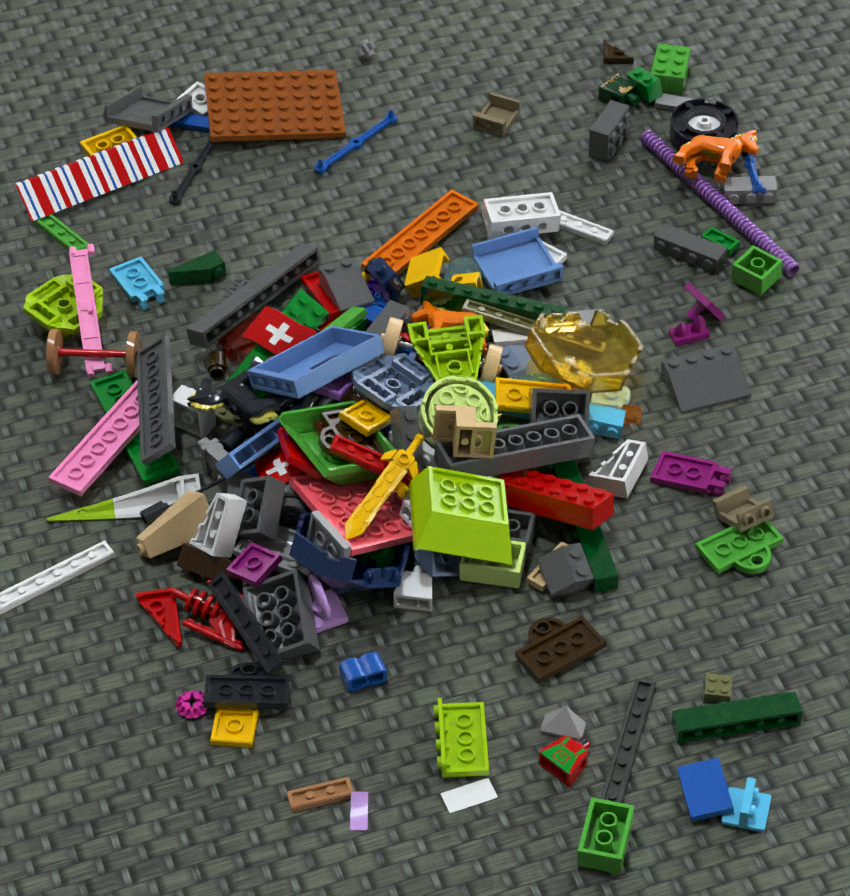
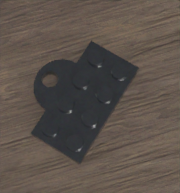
M252 662L233 666L227 675H206L204 708L288 710L290 676H269L262 665Z

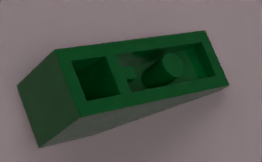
M215 250L167 270L170 285L212 282L226 275L225 262Z

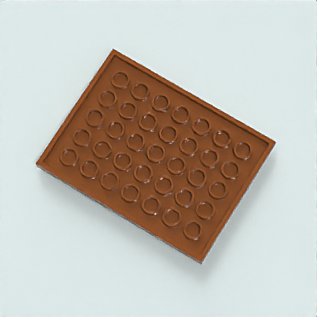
M336 70L204 73L211 142L346 138Z

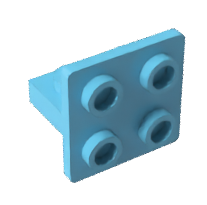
M749 777L747 778L745 790L729 787L728 790L734 812L724 814L721 823L764 832L771 795L759 793V788H755L756 779Z

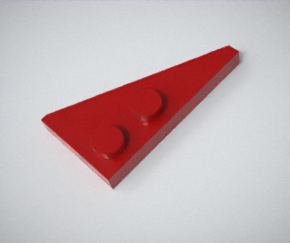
M172 588L136 593L137 602L176 647H182L176 598L170 595Z

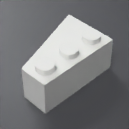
M627 439L612 453V457L607 462L603 461L600 464L601 467L596 472L592 471L589 474L590 487L605 489L608 492L614 493V496L628 498L648 461L646 442Z
M216 493L206 511V519L198 525L199 531L195 538H191L189 543L211 556L231 558L247 501L235 494Z

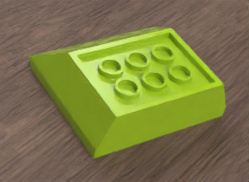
M428 466L411 480L409 493L413 549L415 551L420 549L502 563L508 567L513 565L505 483L503 479Z

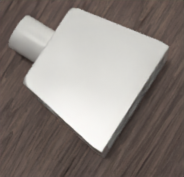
M415 566L413 572H403L401 585L396 587L394 591V608L432 612V577L425 573L426 571L422 566Z

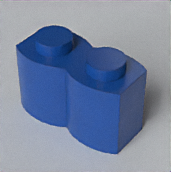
M378 652L366 653L360 658H348L339 664L340 675L348 691H357L367 685H377L387 680V669Z

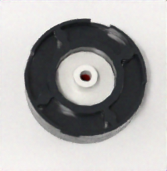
M705 98L688 100L679 104L673 110L672 117L670 118L669 138L673 146L680 150L682 145L690 142L691 139L698 135L731 139L738 135L739 119L736 112L721 101L716 100V104L705 102Z

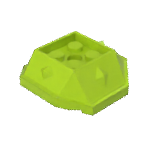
M72 274L53 277L26 295L23 307L24 313L43 326V328L49 331L51 329H59L63 338L80 332ZM92 281L97 318L99 319L103 316V288Z

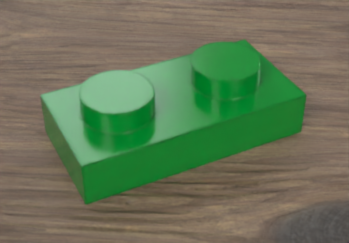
M712 226L701 235V238L727 247V255H731L740 246L739 240Z

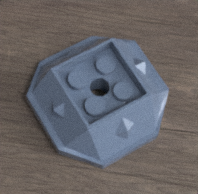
M405 353L396 354V356H377L352 370L351 379L354 388L358 391L359 398L362 400L367 399L389 415L390 411L398 406H417L418 411L425 393L433 384V376L429 370Z

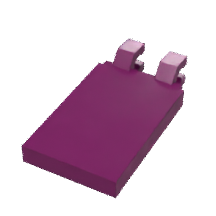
M662 451L650 481L651 483L702 494H710L711 492L714 496L720 497L725 494V483L729 484L731 480V469L718 466V462Z

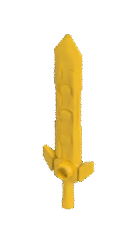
M416 434L406 451L403 449L397 451L395 449L383 454L381 460L390 463L345 523L346 539H351L364 533L379 509L408 471L412 479L418 475L417 461H415L413 454L425 440L423 435Z

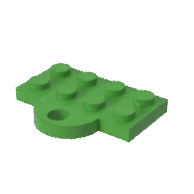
M767 520L743 532L729 527L695 543V549L717 574L732 567L743 573L757 574L769 567L771 562L770 549L783 544L784 538ZM753 561H759V562H761V564L756 565V564H753L752 562H753Z

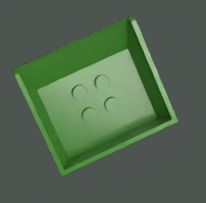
M355 401L282 412L278 418L279 422L324 478L340 486L379 478V474L357 464H349L345 459L327 455L318 444L320 433L326 428L320 420L321 413L346 409L356 404ZM380 431L373 433L385 452L395 450Z

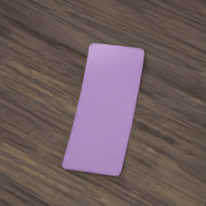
M351 792L350 830H367L368 792Z

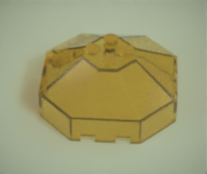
M599 309L595 310L590 324L581 320L582 315L577 311L567 312L565 317H563V313H550L546 318H544V313L539 315L535 325L530 329L524 347L540 372L579 390H590V394L622 391L644 347L627 322L620 319L619 323H616L609 319L610 314Z

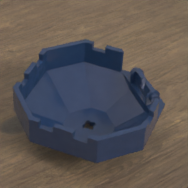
M301 513L289 555L311 573L315 574L322 583L333 588L334 592L343 594L350 591L359 592L362 590L399 587L401 585L402 575L409 555V543L393 546L394 561L384 568L383 571L380 568H376V561L370 558L367 564H363L360 560V554L354 555L352 558L340 555L339 560L327 557L329 551L322 550L307 539L311 513Z

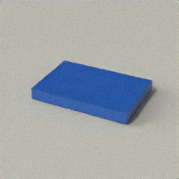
M719 757L677 767L692 822L734 812Z

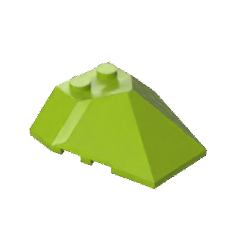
M482 315L463 317V325L429 330L426 321L407 324L410 341L435 381L453 375L463 378L471 377L477 380L485 336Z

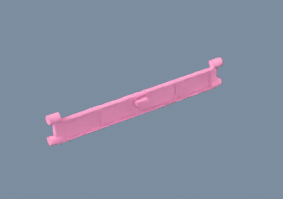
M88 244L87 249L76 250V247L72 246L69 247V255L83 349L102 350L88 255L95 254L94 245ZM84 357L87 377L92 378L95 376L94 372L105 371L107 375L113 374L112 364H104L103 357Z

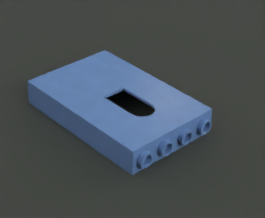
M332 325L247 370L251 387L299 399L384 353L383 341L378 334Z

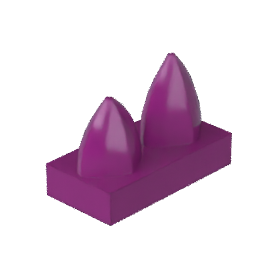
M698 315L692 324L686 325L681 322L675 328L669 329V336L675 346L708 339L710 338V332L706 327L703 317Z

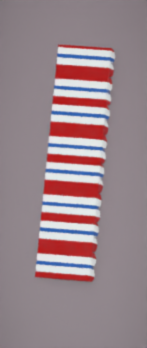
M166 127L159 132H150L140 136V138H134L123 142L121 145L94 153L92 156H86L73 163L65 164L64 167H57L44 174L36 175L34 178H28L25 181L16 183L15 186L31 221L180 165L184 161L170 129Z

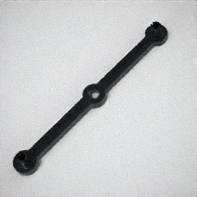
M210 134L208 142L195 162L189 165V171L177 190L171 192L169 196L170 204L178 205L182 202V195L192 179L202 171V164L216 143L211 142Z

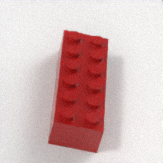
M527 469L500 474L496 477L497 479L504 480L507 506L590 530H594L614 515V493L608 492L605 489L589 487L587 484H578L569 479H560L554 475L538 473L536 470Z

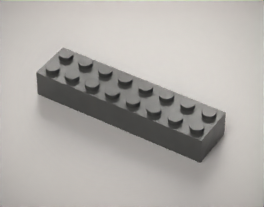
M580 414L496 430L493 459L453 457V444L451 441H436L434 461L438 468L488 477L593 456L595 437Z

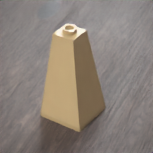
M192 490L187 491L136 537L138 543L136 547L140 555L152 558L179 547L183 543L190 542L191 538H195L199 531L198 525L203 523L207 517L206 511L209 508V504L205 494Z

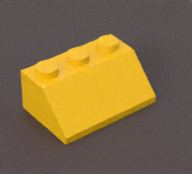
M122 125L80 141V145L86 157L102 152L105 149H110L113 146L121 145L123 142L137 137L128 126Z

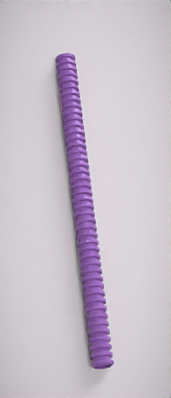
M647 130L642 134L641 142L692 187L706 202L715 208L719 214L725 217L753 245L783 260L782 271L787 276L791 277L798 272L800 265L700 174L695 179L687 178L685 176L686 164L684 166L676 165L672 161L673 156L676 154L675 151L666 145L653 131Z

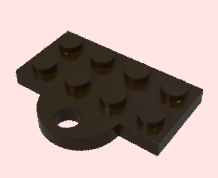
M345 409L321 413L320 420L326 428L321 431L318 444L327 455L343 459L328 452L331 445L326 442L332 443L335 434L378 453H385L373 434L366 437L338 418L339 412Z
M583 616L567 624L556 618H541L530 626L528 631L529 644L515 651V657L540 684L605 648L606 641ZM545 627L548 630L542 632L539 631L538 628Z

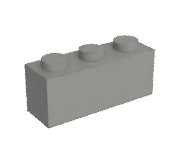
M758 176L759 181L762 182V187L766 188L764 194L761 192L758 194L752 193L753 186L750 177H727L726 182L722 183V195L731 204L776 203L778 189L775 176Z

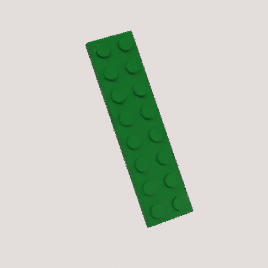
M125 370L90 382L91 389L105 414L133 385ZM140 431L124 448L144 486L180 473V468L171 452H167L148 465H144L141 462Z

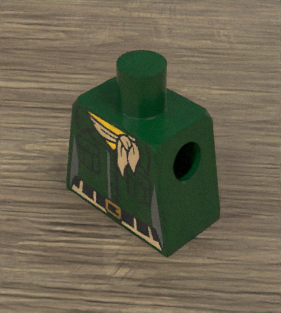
M620 72L599 86L598 100L607 104L612 100L625 105L631 103L636 106L640 101V97L636 95L637 85Z

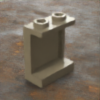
M490 92L489 101L481 113L475 111L473 114V128L504 137L520 115V101Z
M745 485L712 500L715 518L740 532L774 517L771 500L766 499L760 503L750 497L749 488Z

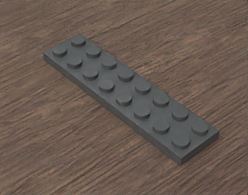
M166 335L161 336L136 352L141 462L144 465L150 464L176 448L170 338Z

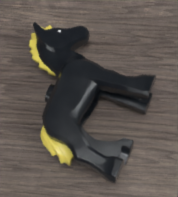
M256 356L247 370L263 361ZM245 370L239 376L232 378L226 384L216 389L212 387V380L209 378L202 379L195 394H191V397L187 398L189 401L187 405L197 410L201 409V411L216 410L218 407L227 406L233 415L239 416L246 423L261 425L269 422V420L275 421V419H278V412L290 405L296 404L299 399L276 394L273 399H258L252 391L254 388L251 387L247 370Z

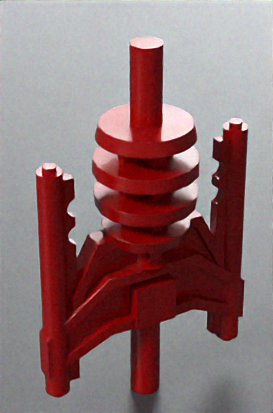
M174 587L171 589L170 595L186 602L185 611L189 613L192 610V615L198 617L201 613L200 618L202 620H206L210 616L209 625L211 628L201 626V623H194V620L190 618L182 621L183 626L214 639L233 650L243 651L242 642L235 639L236 626L219 601L215 604L216 597L214 595L208 597V592L202 591L199 595V589L195 588L190 594Z

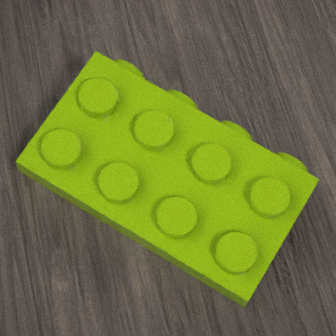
M438 698V705H434V718H438L439 721L435 722V735L440 737V739H436V752L441 753V756H437V769H442V778L489 775L484 702L442 704V698Z

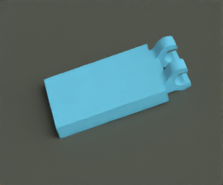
M142 257L109 269L112 278L132 303L138 301L142 310L150 308L147 304L150 297L155 296L159 304L166 302L163 297L165 294L163 282Z

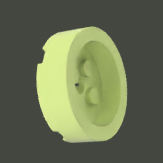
M453 375L436 381L425 393L418 411L420 431L426 441L434 448L436 441H433L432 435L436 405L475 407L476 422L496 424L498 422V406L493 394L485 385L471 377L463 378Z

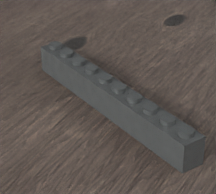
M306 243L299 244L187 327L189 343L207 349L296 282L301 276L321 263L319 247Z

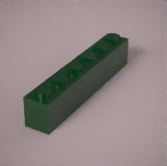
M796 691L783 692L776 695H763L750 699L700 705L686 709L681 708L672 711L671 724L678 744L801 724L803 711Z

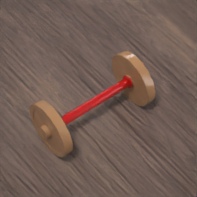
M51 329L48 334L46 347L48 373L50 375H59L63 356L126 358L128 377L137 378L136 352L141 350L140 333L138 331H130L126 351L63 349L61 331L59 329Z

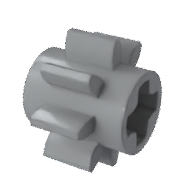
M365 39L356 45L358 49L355 52L358 57L363 56L366 59L375 53L373 49L376 46L373 41L368 42Z

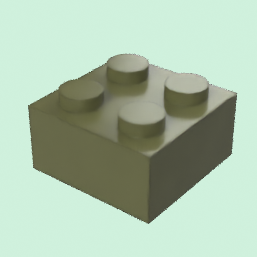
M706 673L704 702H730L732 676Z

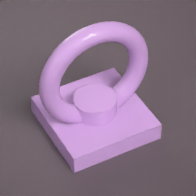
M313 573L308 576V583L312 594L311 601L317 633L349 622L347 614L333 588L324 591L319 578Z

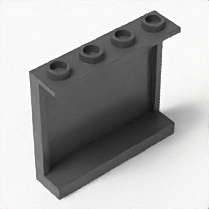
M140 85L105 106V122L159 132L192 112V95L186 94L174 102L143 96L142 86Z

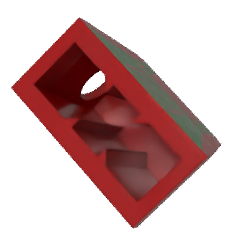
M564 735L539 751V765L570 787L587 766L588 751L586 749L590 747V742L583 736L574 741L569 736Z

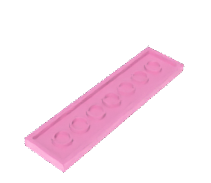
M138 380L48 477L49 483L82 496L140 431Z

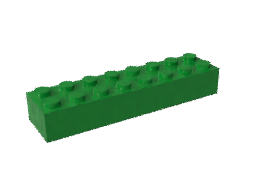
M302 289L292 297L281 311L297 323L313 330L319 326L329 313ZM255 344L225 384L247 370L256 356L264 362L266 358L275 355ZM255 388L252 390L258 399H263L267 391Z

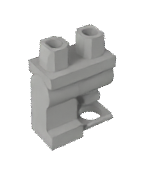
M204 437L197 442L198 448L201 449L199 458L203 463L204 472L206 474L210 473L213 479L218 480L223 477V474L215 463L229 453L223 449V445L219 443L217 438L209 440L207 437ZM230 478L219 483V487L223 491H227V483Z

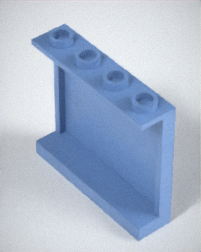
M538 226L472 245V259L492 291L512 295L563 280V265L561 262L555 263L539 238Z

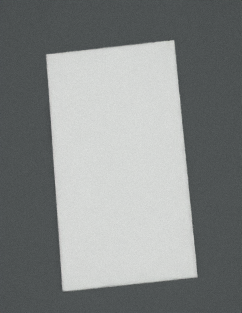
M489 778L440 793L449 813L498 798Z

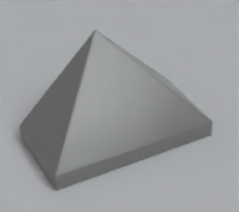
M567 706L545 714L540 733L560 738L565 735L577 741L584 734L586 722Z

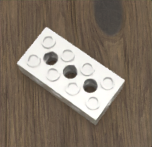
M552 192L490 198L483 201L482 216L490 239L537 226L539 233L559 231L561 214Z

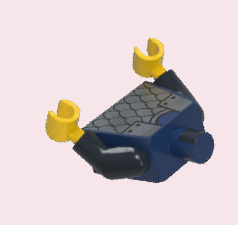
M381 256L370 259L362 272L366 282L371 280L372 276L390 295V300L398 302L401 291L406 286Z

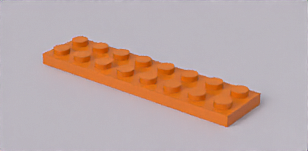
M451 189L361 263V268L364 269L370 259L381 256L397 275L401 274L409 267L412 257L430 250L477 211L479 204Z

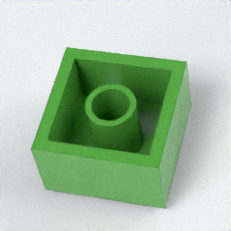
M752 246L732 264L731 281L761 296L781 277L783 260Z

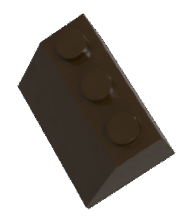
M189 542L182 544L177 566L183 568L184 572L189 574L197 573L204 580H213L223 571L233 584L239 582V579L228 575L226 571L227 567L237 558L233 553L231 558L215 557Z

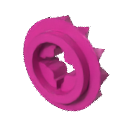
M192 689L188 693L184 691L182 696H178L176 702L177 712L185 718H198L204 715L208 708H204V694L201 690L195 692ZM191 700H195L193 708L190 705Z

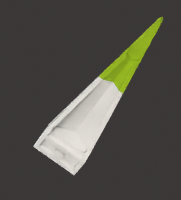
M199 474L178 476L126 495L48 517L46 520L48 522L141 518L140 511L159 501L170 505L187 491L201 489Z

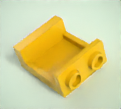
M441 247L410 259L405 289L413 299L421 296V287L426 276L441 279L439 276L441 265L449 262V257Z

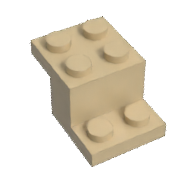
M436 405L433 441H451L453 444V457L493 459L497 430L496 423L476 422L475 407Z

